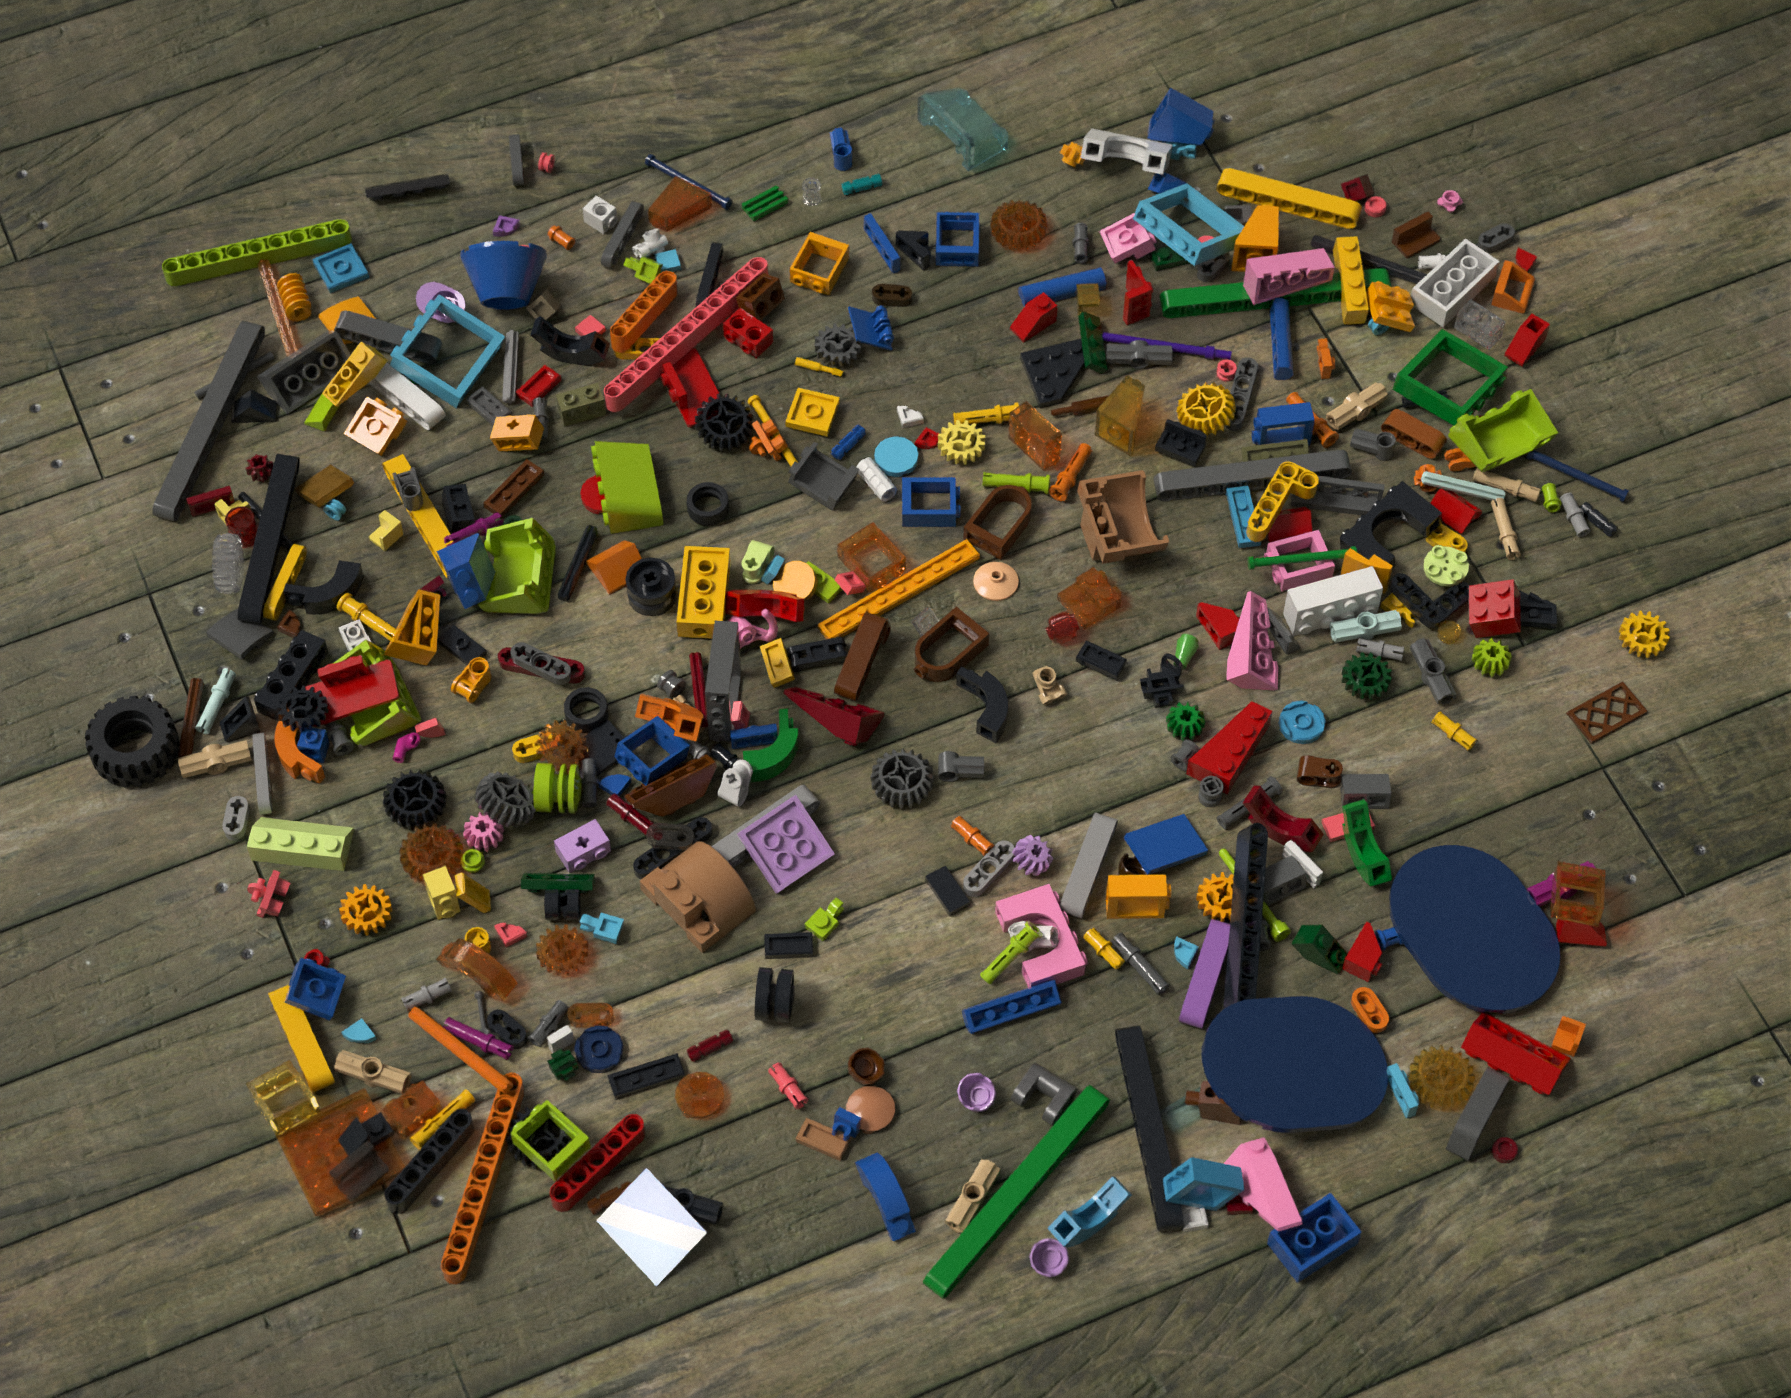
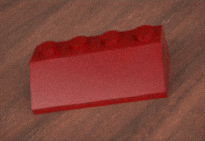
M1482 1012L1473 1022L1461 1046L1470 1057L1480 1058L1488 1062L1489 1067L1498 1071L1503 1070L1510 1074L1509 1076L1513 1080L1525 1082L1531 1085L1535 1092L1540 1094L1546 1093L1547 1095H1550L1571 1059L1569 1056L1486 1012Z

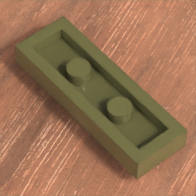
M1307 439L1241 447L1242 462L1309 454Z

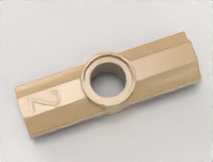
M1374 383L1360 393L1353 392L1348 395L1343 404L1326 414L1328 425L1333 430H1340L1355 419L1357 421L1364 419L1372 408L1388 398L1384 385Z
M247 740L226 746L210 744L204 747L202 752L178 758L183 778L206 772L211 775H217L226 771L229 766L252 761Z
M342 1050L336 1058L334 1067L336 1072L362 1080L369 1087L380 1086L403 1094L410 1085L411 1073L383 1064L376 1057L366 1058ZM371 1070H378L375 1074H368Z
M981 1160L970 1180L963 1186L960 1197L945 1220V1224L951 1230L962 1233L971 1223L976 1212L983 1206L985 1197L1001 1171L995 1163L989 1160ZM974 1193L979 1197L977 1199H970L967 1195Z

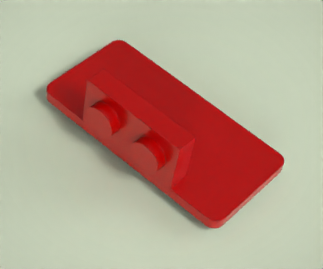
M693 348L673 366L671 362L662 364L663 374L660 375L663 385L669 389L671 401L676 403L688 427H694L697 424L695 416L698 415L697 409L702 408V402H708L710 396L716 399L719 393L698 351ZM718 410L710 414L707 420L717 416Z
M362 655L352 656L347 660L335 664L331 663L317 669L321 682L306 686V690H309L311 687L315 688V692L321 690L323 697L327 699L329 713H326V720H320L321 725L396 701L399 698L392 662L385 660L368 666Z

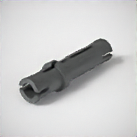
M1123 932L1114 936V939L1111 940L1112 945L1124 956V961L1126 963L1129 962L1157 995L1166 991L1169 984L1140 953L1141 950L1138 947H1134Z

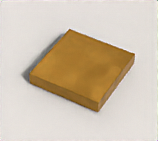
M329 465L296 487L295 490L299 496L320 508L353 486L354 481L352 477Z

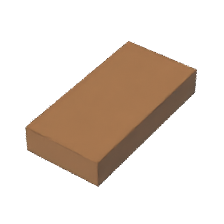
M806 1118L796 1137V1142L841 1161L851 1142V1137L849 1140L844 1141L843 1133L837 1131L834 1136L832 1135L831 1128Z

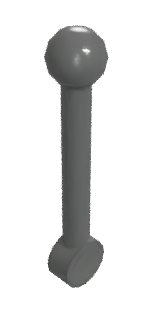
M476 991L474 997L478 1001L481 1022L480 1031L488 1035L490 1033L486 1028L482 1002L484 993Z

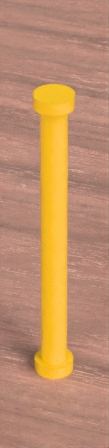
M759 395L751 396L747 402L750 407L755 409L761 421L764 423L771 419L760 403ZM779 431L772 435L773 439L781 435ZM789 447L782 451L790 467L795 461L798 463Z

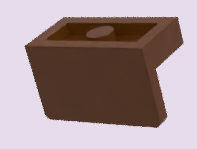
M1429 211L1394 229L1392 243L1405 258H1410L1440 242V237L1431 228L1433 216Z

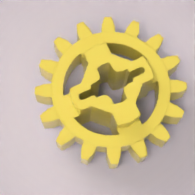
M956 420V425L949 422L948 429L942 427L941 434H938V449L941 450V456L947 455L948 462L955 459V464L963 461L964 465H966L967 460L970 459L972 462H975V456H982V451L985 450V435H982L981 428L976 430V423H973L971 426L968 425V420H965L964 424Z

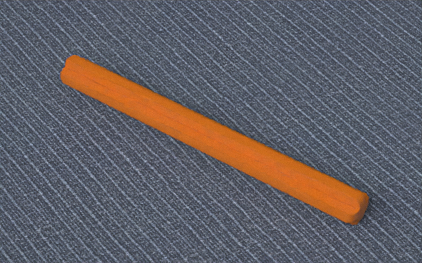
M417 1007L412 1008L408 1014L412 1021L504 1094L509 1093L513 1087L511 1081Z

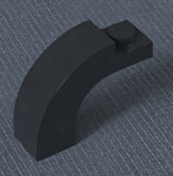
M542 316L535 319L530 334L532 338L541 344V352L558 361L576 365H592L605 361L610 342L596 331L583 336L569 335L558 330Z
M339 560L334 576L321 586L306 587L285 584L283 592L286 603L293 606H304L306 614L310 615L325 614L337 610V603L345 593H350L352 598H354L360 589L364 577L361 563Z
M961 667L957 672L956 685L979 697L986 706V709L977 720L976 733L996 744L1004 733L1007 724L1008 698L1005 689L1000 681L988 671H985L982 677H980L975 671Z

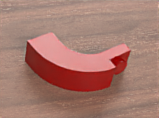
M772 590L726 591V614L737 617L762 616V610L767 609L774 617L794 622L803 621L804 598L797 597V594Z

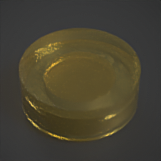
M1454 621L1442 622L1437 631L1439 640L1446 644L1456 643L1461 634L1460 626Z

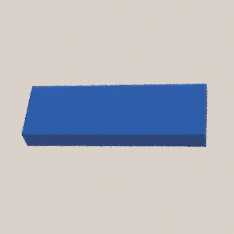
M872 214L865 215V232L893 274L899 272L900 256Z

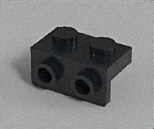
M1167 419L1164 431L1155 445V451L1195 467L1206 448L1207 435L1200 430L1192 429L1182 425L1180 422Z

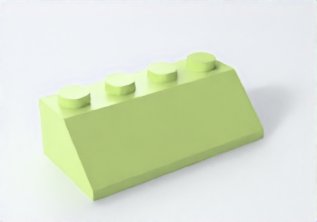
M261 817L251 828L247 849L251 861L344 871L354 828Z

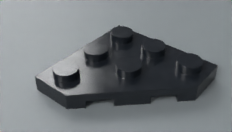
M1081 338L1020 353V360L1039 408L1061 404L1065 393L1075 382L1081 368L1085 366Z

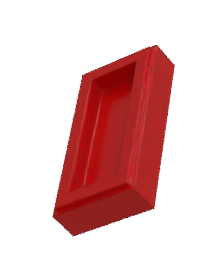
M544 365L516 391V396L531 407H534L533 400L539 397L542 399L562 380L561 375Z

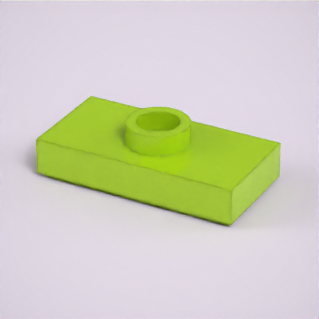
M808 561L807 564L815 571L818 579L817 589L814 594L829 604L843 589L834 578Z

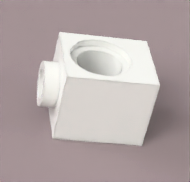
M595 196L583 208L584 222L602 234L613 228L617 222L616 208L598 196Z

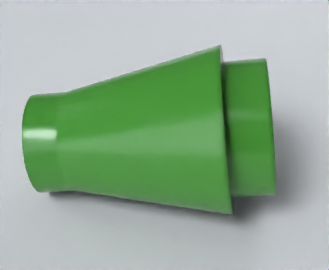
M1182 634L1177 639L1175 656L1181 661L1183 670L1186 669L1191 658L1199 648V640L1190 634Z

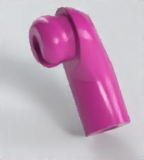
M413 732L399 738L393 754V761L403 763L406 752L417 747L420 743V735Z

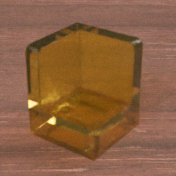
M1098 283L1077 284V316L1082 313L1083 307L1100 306Z

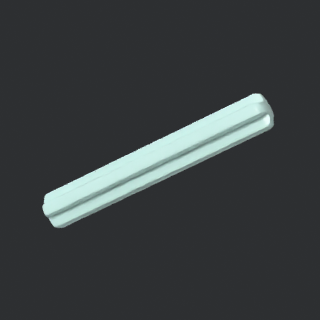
M1425 471L1421 477V482L1425 485L1496 501V498L1504 499L1505 492L1501 489Z

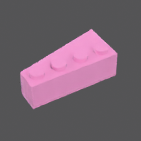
M1324 248L1247 259L1243 286L1253 305L1332 281L1334 265Z

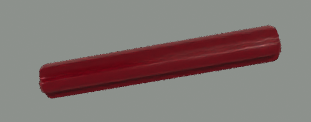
M692 652L689 655L695 709L703 714L701 728L708 727L702 656L700 652Z

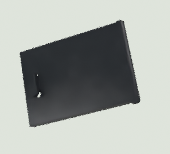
M606 720L562 752L560 756L569 766L571 764H578L581 779L582 760L589 758L597 760V777L617 762V759L614 757L617 744L624 737L609 720Z

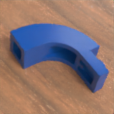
M877 1152L856 1161L855 1164L862 1183L875 1199L890 1239L895 1241L916 1232L909 1214L910 1209L885 1159Z

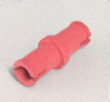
M780 1062L772 1065L775 1071L769 1068L768 1073L779 1085V1091L782 1094H786L795 1109L804 1107L801 1101L807 1104L808 1098L797 1086V1080L794 1077H790Z

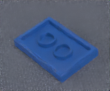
M1185 814L1126 833L1124 837L1147 875L1204 856L1208 852L1207 847Z

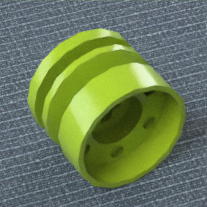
M537 763L533 789L535 812L551 813L554 802H558L560 813L565 812L566 804L568 803L569 813L576 814L582 788L578 764H571L568 775L566 764H562L559 774H556L553 763Z

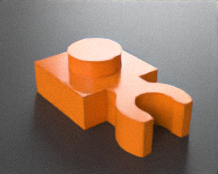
M1327 338L1318 339V346L1316 348L1319 356L1318 363L1321 379H1330L1331 371L1335 369V359L1330 355Z

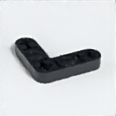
M1404 573L1395 574L1389 582L1390 591L1428 628L1439 626L1469 600L1470 585L1466 582L1452 586L1435 601ZM1461 591L1464 592V594L1460 595V596L1456 599L1455 595H1456L1458 592H1461ZM1411 597H1418L1421 600V604H1414ZM1448 601L1452 609H1446L1441 602Z

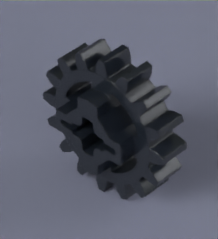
M302 686L301 690L293 687L292 693L285 692L286 698H279L280 704L277 705L279 721L283 722L284 727L290 725L291 731H294L296 728H299L300 732H303L304 728L312 731L314 724L319 727L321 726L320 720L327 719L326 713H329L326 697H323L321 690L315 692L314 687H311L309 690H306L305 686Z

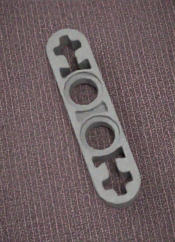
M265 733L253 734V750L258 808L260 815L273 813L267 740Z

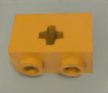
M536 415L496 417L490 439L498 451L535 450L539 447L544 427Z

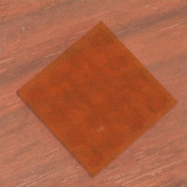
M365 1088L274 1131L315 1217L396 1178L405 1168L391 1138H388L353 1160H350L339 1143V1137L356 1117L360 1123H363L378 1114Z

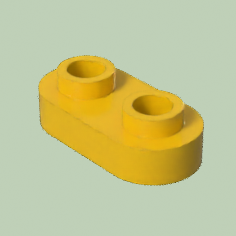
M1443 524L1435 529L1427 538L1425 537L1426 541L1433 547L1441 545L1466 553L1468 545L1466 539Z

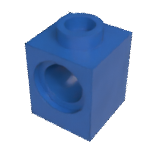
M304 728L297 744L298 750L315 762L324 764L330 745L326 730L313 728L310 731L308 728Z

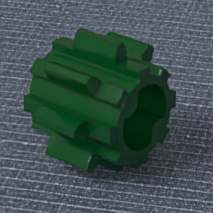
M559 1049L551 1054L552 1059L548 1060L547 1063L558 1081L562 1078L567 1081L576 1076L574 1072L579 1067L569 1050L563 1052Z

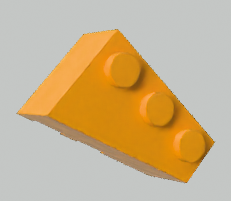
M420 589L416 592L384 652L385 656L428 665L437 652L439 594Z

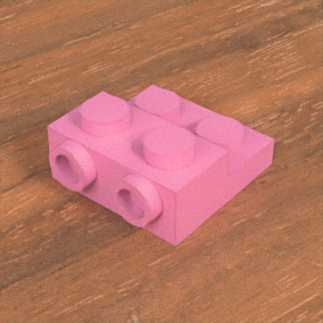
M1134 214L1100 231L1115 264L1133 254L1138 259L1156 250L1154 244L1157 241L1151 232L1148 233L1147 229L1133 219Z

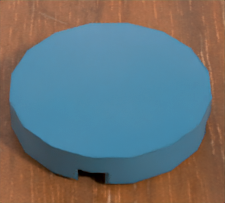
M1294 701L1283 708L1278 724L1280 732L1286 739L1293 743L1309 744L1318 740L1323 734L1325 717L1318 706L1308 704L1307 701Z

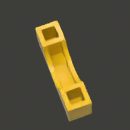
M1358 236L1336 237L1333 255L1335 269L1339 270L1341 278L1343 324H1364L1369 309Z

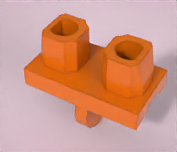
M769 419L762 424L758 421L752 423L760 439L757 436L751 438L753 442L749 446L751 453L760 454L763 457L766 455L765 450H767L770 455H773L776 462L782 459L780 452L786 449L788 444L781 435L771 440L770 436L779 431L775 422Z

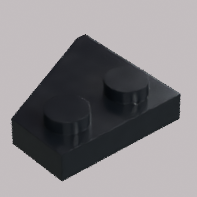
M1519 590L1521 626L1555 629L1557 625V605L1548 600H1543L1531 592L1528 595Z

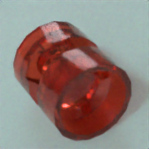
M238 506L232 508L225 516V523L231 542L239 548H247L254 545L258 528L253 512L246 507Z

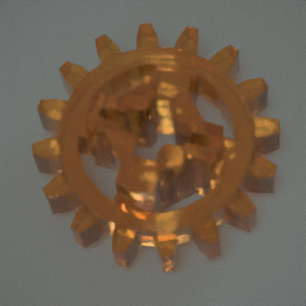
M555 720L552 723V727L547 724L544 727L545 731L541 730L538 734L541 739H537L535 742L536 745L541 746L536 751L537 754H543L540 761L547 760L549 763H553L556 765V771L560 770L562 764L567 765V770L570 769L571 764H579L578 760L582 761L585 757L582 753L587 750V747L582 745L586 738H580L579 736L582 730L575 731V724L573 723L569 727L566 720L561 725ZM552 734V741L547 743L549 735ZM560 743V745H564L565 748L563 749L562 746H558L557 744ZM576 748L574 756L570 757V750Z
M565 924L563 929L555 925V931L546 929L547 936L540 935L541 943H536L538 951L536 955L537 960H540V966L542 968L547 966L548 973L556 970L557 976H560L561 971H565L566 975L570 974V969L576 972L579 971L578 964L585 965L584 957L589 955L587 949L588 942L585 940L583 932L578 934L576 927L569 930L568 924Z

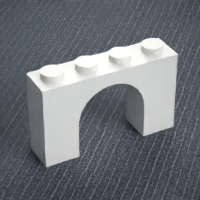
M1091 129L1084 137L1081 158L1101 162L1105 157L1127 158L1143 163V171L1163 174L1169 166L1173 145Z

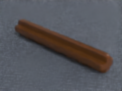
M192 678L190 681L178 750L179 758L191 755L193 751L195 727L198 721L204 686L201 678Z

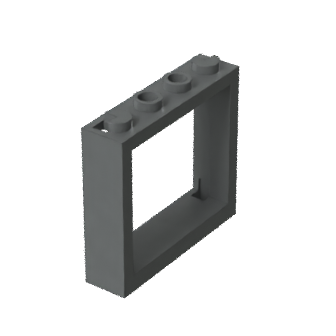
M715 620L705 699L709 740L719 743L720 741L731 742L730 731L734 730L731 715L733 702L738 701L742 672L738 622Z

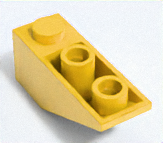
M360 342L322 394L338 407L372 381L388 360L374 347Z

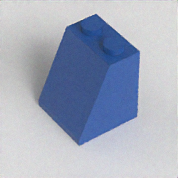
M1170 87L1149 121L1147 138L1157 141L1202 145L1205 139L1208 140L1214 130L1212 128L1215 121L1213 119V110Z
M479 533L437 551L453 590L464 609L486 600L495 570Z

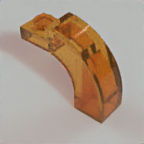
M460 938L455 943L451 942L446 945L436 959L441 966L459 970L469 976L492 999L504 1001L518 984L513 976L492 956L476 945Z

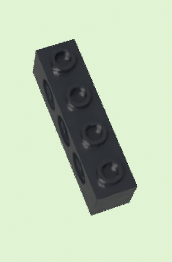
M303 630L300 631L297 637L295 636L292 639L286 654L280 657L277 667L273 672L269 673L263 688L255 694L254 702L258 713L279 721L277 705L280 704L279 698H286L285 692L292 693L293 687H296L297 690H301L302 686L306 687L328 653L325 639Z

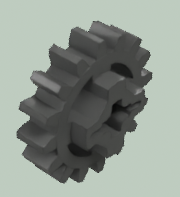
M834 323L831 329L825 326V332L819 330V336L815 337L814 345L817 358H823L824 364L830 361L832 367L835 363L842 367L843 362L850 365L851 359L857 360V354L861 353V342L856 341L853 327L845 329V324L837 327L836 323Z

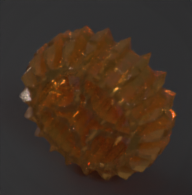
M1020 198L1017 202H1014L1011 199L1009 204L1003 202L1002 207L997 206L996 212H993L992 221H990L991 233L995 237L996 242H1001L1002 247L1008 245L1009 250L1016 248L1019 251L1020 248H1024L1027 251L1029 246L1035 248L1036 243L1041 244L1042 238H1045L1048 225L1047 217L1043 213L1042 207L1037 208L1036 203L1030 204L1029 200L1022 202Z
M435 822L432 827H428L424 823L421 830L415 826V833L408 832V839H402L403 847L399 850L400 863L403 865V870L409 873V877L411 879L417 878L419 883L424 880L423 874L446 866L448 873L456 875V868H461V858L464 854L463 844L460 842L458 834H455L452 828L447 830L444 824L438 828ZM415 860H419V862L426 863V865L419 864Z

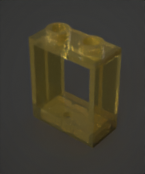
M290 1060L246 1083L252 1100L276 1136L321 1112L314 1095ZM296 1083L304 1097L272 1114L265 1100Z

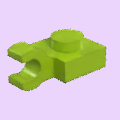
M626 257L624 262L625 267L636 270V278L650 284L660 274L663 264L647 257H641L640 260Z
M836 897L826 911L820 907L805 923V928L821 941H824L839 925L838 920L835 918L843 912L844 908L842 905L844 903Z

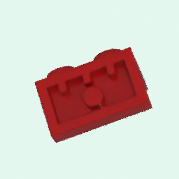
M1133 260L1128 261L1126 289L1128 292H1125L1123 321L1126 325L1150 316L1151 296L1153 293V287L1143 277L1141 268L1136 266Z

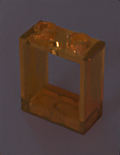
M1027 401L1012 410L1009 417L1008 438L1043 471L1050 466H1055L1060 460L1062 433Z
M874 522L837 544V557L851 572H855L870 593L882 588L894 577L901 576L906 570V557ZM875 544L892 563L870 576L853 556L870 545Z
M1558 861L1552 880L1550 917L1598 927L1604 911L1606 870ZM1561 886L1593 892V905L1560 899Z

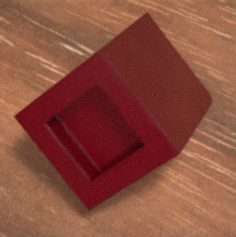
M1368 174L1341 183L1346 199L1356 201L1374 194Z

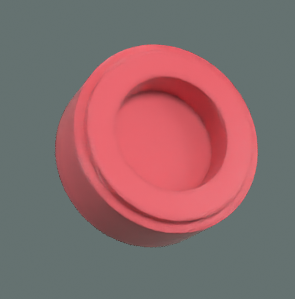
M1373 196L1366 200L1365 212L1369 216L1381 217L1384 215L1386 202L1383 198Z

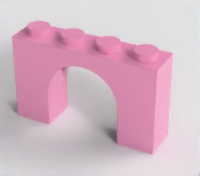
M1050 884L996 901L995 914L1003 932H1007L1012 924L1020 921L1054 926L1058 929V944L1051 952L1022 962V975L1028 988L1050 980H1055L1056 984L1083 976L1085 965L1088 964L1085 953L1083 951L1080 952L1078 949L1076 933L1074 931L1071 932L1068 927L1069 919L1067 913L1061 911L1059 907V896L1056 891H1052Z

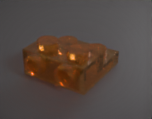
M1094 567L1076 577L1074 584L1057 594L1058 601L1084 630L1121 606L1122 594L1119 588L1115 585L1111 587L1106 574L1102 570L1097 571Z

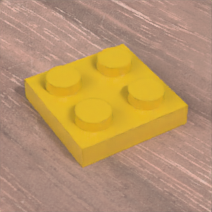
M797 388L785 421V427L828 437L840 403V397Z

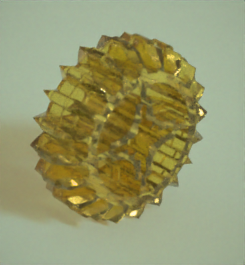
M1443 1044L1439 1046L1438 1050L1433 1045L1429 1047L1428 1051L1423 1048L1420 1055L1414 1057L1409 1067L1411 1071L1408 1074L1410 1089H1415L1414 1092L1417 1096H1422V1104L1429 1101L1431 1108L1435 1104L1439 1105L1440 1110L1444 1109L1445 1105L1450 1109L1454 1108L1455 1103L1460 1106L1464 1101L1463 1099L1467 1100L1470 1092L1474 1089L1475 1075L1472 1074L1474 1068L1468 1065L1469 1057L1462 1059L1461 1051L1456 1054L1453 1053L1452 1046L1448 1050H1444ZM1437 1063V1066L1435 1068L1423 1070L1427 1066ZM1440 1071H1441V1076L1444 1077V1078H1443V1079H1444L1443 1084H1442V1078H1440V1075H1439ZM1455 1084L1459 1085L1454 1090L1446 1091L1447 1087L1455 1086Z

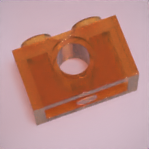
M422 1080L418 1084L408 1087L399 1098L390 1100L382 1111L389 1125L404 1140L425 1125L429 1118L432 1119L441 1112L442 1106L440 1100ZM416 1106L415 1110L406 1111L408 1107Z

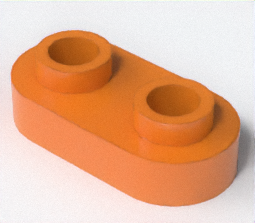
M1367 987L1357 988L1351 998L1353 1009L1371 1032L1380 1033L1384 1031L1389 1022L1387 1011L1371 989ZM1364 1000L1367 1004L1363 1005L1359 1001ZM1372 1020H1378L1380 1023L1374 1024Z

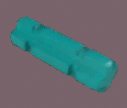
M880 174L871 175V178L867 176L852 180V183L850 181L843 182L841 185L844 195L853 193L852 191L859 192L871 189V186L875 188L882 185V178Z

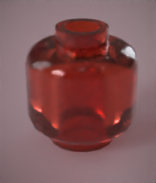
M1068 611L1051 616L1048 619L1049 626L1045 628L1050 640L1055 639L1058 644H1063L1076 638L1078 630H1081L1074 613L1070 614Z

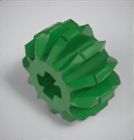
M1189 701L1186 703V706L1179 702L1176 708L1171 707L1169 714L1166 716L1168 732H1173L1174 738L1181 736L1182 742L1186 737L1193 741L1195 735L1200 736L1202 729L1205 727L1204 712L1198 711V704L1191 707Z

